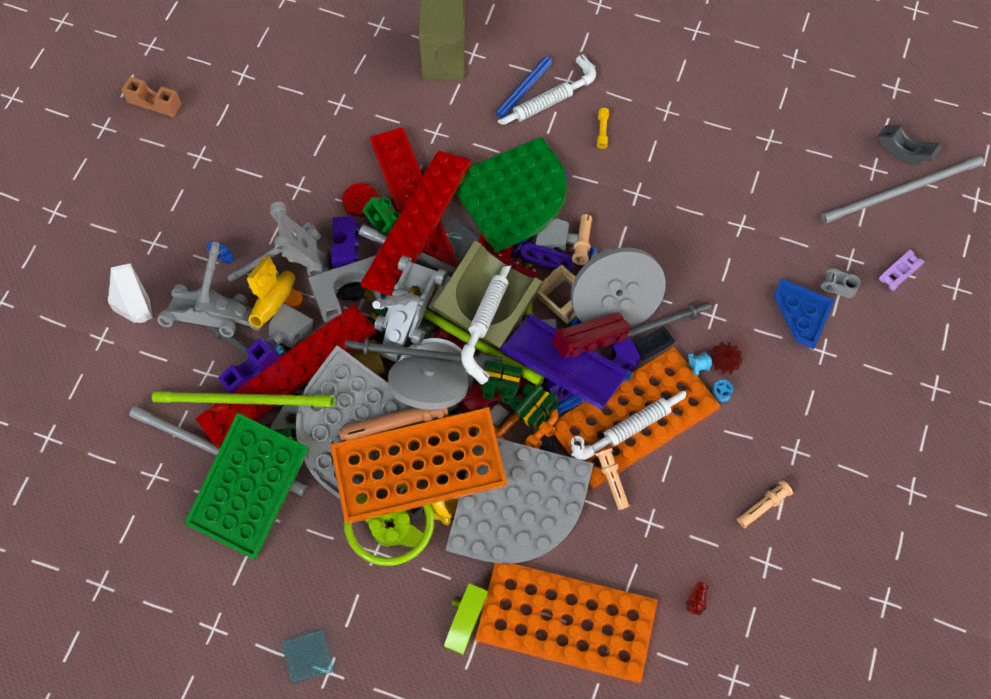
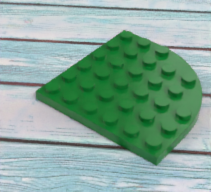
M541 136L470 166L455 194L493 252H499L538 234L547 227V224L552 219L558 216L566 199L567 179L560 160Z

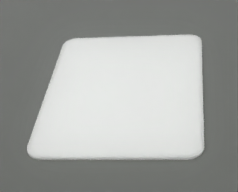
M499 404L490 411L492 422L496 426L509 413Z

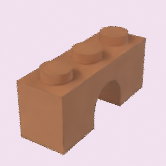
M130 76L122 88L127 103L171 117H175L182 104L177 91L161 86L158 92H154L147 86L145 81Z

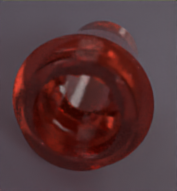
M703 582L696 583L695 588L686 601L688 612L701 615L706 610L707 584Z

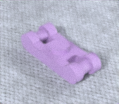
M910 249L879 277V280L882 283L885 282L889 285L888 288L894 291L911 274L918 270L925 261L921 258L918 259ZM894 275L897 279L894 281L890 276Z

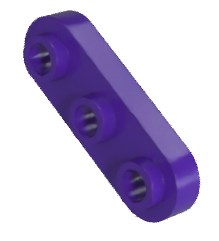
M527 243L520 250V258L524 262L552 271L561 266V264L566 265L565 268L571 272L575 265L570 255L535 244Z

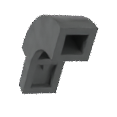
M885 125L877 136L882 146L890 154L906 163L920 165L923 160L934 161L942 149L940 143H924L913 140L903 131L902 126Z

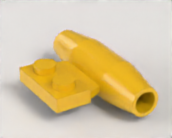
M264 256L247 277L253 294L259 297L249 316L250 324L257 328L262 327L277 313L288 298L296 280L295 275L290 271H283L276 277V267L270 256Z

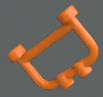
M557 409L551 413V417L547 421L541 423L539 429L534 434L527 437L523 445L539 449L542 444L540 439L544 435L547 437L553 435L555 432V427L553 426L559 416ZM516 412L499 429L494 426L496 438L505 440L502 436L519 420Z

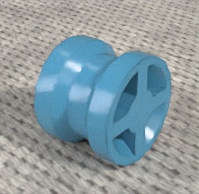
M718 380L714 384L711 394L718 403H725L733 393V385L728 380Z

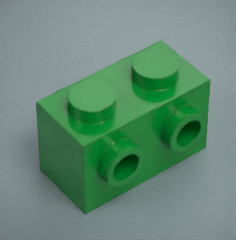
M371 197L362 210L374 228L385 236L389 235L400 216L388 198Z

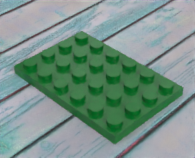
M237 413L184 524L256 560L310 447Z

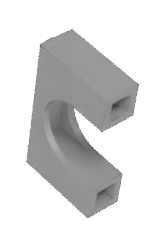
M376 256L308 277L324 323L342 314L336 297L339 289L351 282H361ZM373 291L376 300L391 297L389 295Z

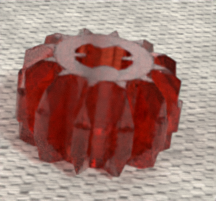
M721 342L719 346L715 345L713 347L710 357L712 365H716L715 371L720 369L722 370V375L725 374V371L732 374L734 370L737 371L740 368L743 358L741 357L742 351H737V345L732 347L730 342L727 345Z

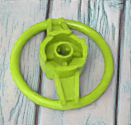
M402 484L398 486L400 488L408 490L407 485ZM360 494L357 497V503H365L368 499L365 497L366 494ZM431 504L423 506L426 514L424 533L411 525L410 517L406 511L364 520L369 525L373 539L379 545L389 547L399 544L413 548L403 555L385 558L367 552L357 542L353 533L352 523L346 524L344 520V531L347 541L354 552L370 563L381 566L403 564L419 555L430 541L434 529L433 508ZM390 522H393V524H394L395 527H394V528L389 527V528L387 529V528H386V527H387L386 524H387V523H390Z

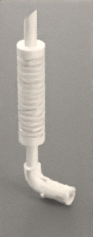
M584 54L579 55L576 63L583 69L585 74L580 80L570 85L568 82H564L514 107V113L497 122L503 125L515 119L521 122L573 96V90L583 85L587 86L594 81L596 77L595 65Z
M511 266L502 267L500 274L493 276L469 327L471 337L462 350L461 359L466 369L465 371L472 375L480 384L487 382L490 376L474 360V347L478 339L484 338L509 284L506 277Z
M681 391L668 400L661 397L634 415L611 427V429L604 432L605 437L591 446H584V439L580 436H575V439L572 438L571 440L572 457L585 460L594 456L595 452L608 444L615 447L622 441H625V439L648 427V425L671 413L670 407L686 397V391Z

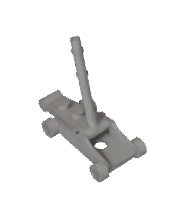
M274 202L270 205V213L278 223L279 236L274 240L275 247L253 261H249L240 269L233 271L227 278L230 282L240 279L244 274L254 270L264 256L272 258L281 252L282 256L286 257L289 262H297L307 267V273L311 277L331 270L329 253L321 252L317 249L316 241L318 240V234L315 229L304 230L286 215V206L283 202Z
M212 242L211 249L209 250V259L206 264L202 288L196 291H188L183 285H175L171 292L173 299L168 309L162 311L157 319L160 325L171 327L174 320L219 327L220 334L225 337H232L234 335L236 323L250 326L254 330L260 329L252 326L249 322V316L253 308L247 306L248 299L246 296L237 294L232 299L224 297L214 290L209 291L216 268L217 256L219 255L220 244L218 242Z
M403 255L398 263V270L403 271L394 287L395 290L392 296L378 299L372 303L375 309L388 307L386 316L379 315L374 325L376 330L383 332L386 329L382 345L404 347L407 337L411 338V343L416 345L422 343L425 331L418 328L436 284L443 286L448 277V271L439 269L436 271L413 263L410 257ZM415 286H418L420 288V294L415 295L410 293L411 289ZM379 352V356L398 362L401 357L398 354Z

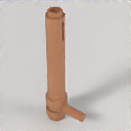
M412 407L344 425L339 429L342 441H348L422 421L429 422L437 417L441 419L444 418V415H448L447 408L428 410Z

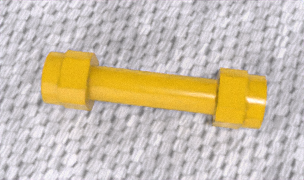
M600 108L598 112L600 129L599 136L597 137V147L605 149L608 146L606 130L607 121L609 120V109Z

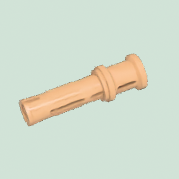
M588 214L581 216L579 236L574 244L575 254L572 256V261L577 265H585L589 261L587 255L591 247L589 236L593 218L589 215L587 220Z
M608 448L595 453L601 463V472L606 474L617 509L621 510L630 505L617 472L619 466L614 461L613 449ZM614 481H615L616 484H617V487H618V490H619V493H620V496H621V497L618 496L616 487H615V485H614Z
M783 480L779 481L774 489L766 491L763 499L740 517H737L738 523L743 528H747L749 524L772 506H779L780 501L787 496L793 495L790 486Z

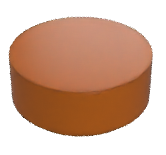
M291 290L288 298L285 300V304L293 309L300 308L304 302L302 293L298 290Z

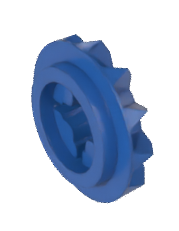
M209 241V243L206 246L208 252L211 249L212 242L217 241ZM218 242L220 247L217 260L230 264L234 260L231 250Z

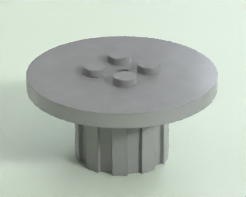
M636 248L604 249L602 252L593 254L589 262H586L585 266L577 274L571 289V303L582 323L619 312L624 317V320L630 324L631 329L647 320L659 307L666 288L665 275L657 260L643 250Z

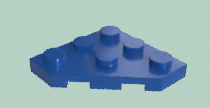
M781 279L774 294V299L795 342L814 350L835 300Z

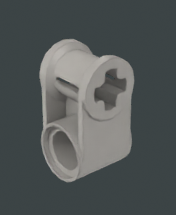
M835 268L826 270L825 281L821 284V288L824 291L846 298H852L856 295L861 282L856 275L848 274Z

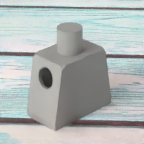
M555 218L547 224L544 230L537 234L536 245L565 253L566 244L574 245L578 240L579 234L568 233L569 223Z
M283 303L269 323L270 338L268 341L274 347H277L280 343L287 347H293L312 333L313 319Z

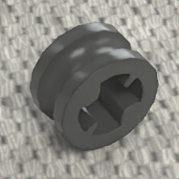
M423 506L418 507L420 511L412 513L411 509L406 510L411 519H419L424 513Z

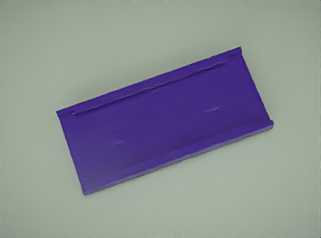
M528 314L521 326L505 345H502L501 351L594 407L603 410L624 382L628 371L595 351H586L577 357L563 358L559 350H556L552 345L555 332L558 330L535 316Z

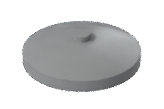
M411 356L398 361L392 366L388 375V387L392 395L404 404L420 409L436 410L451 407L459 403L466 396L468 376L459 365L452 361Z

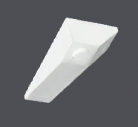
M131 263L111 267L108 303L112 310L134 323H143L153 319L150 298Z

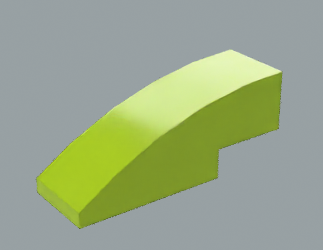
M470 583L468 584L444 647L464 655L488 597L487 590Z

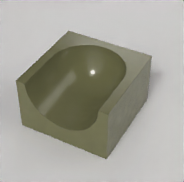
M421 0L419 40L423 80H464V0Z
M475 240L433 305L435 312L470 334L469 327L493 276L499 275L502 267L507 265L495 258L481 243ZM510 268L506 277L509 284L484 338H479V340L500 352L502 345H505L537 295L542 283L536 277H528Z

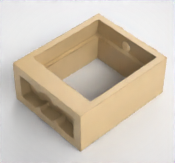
M561 265L542 281L537 297L561 320L568 324L577 316L571 300L560 309L547 297L564 280L571 286L573 285L576 277Z

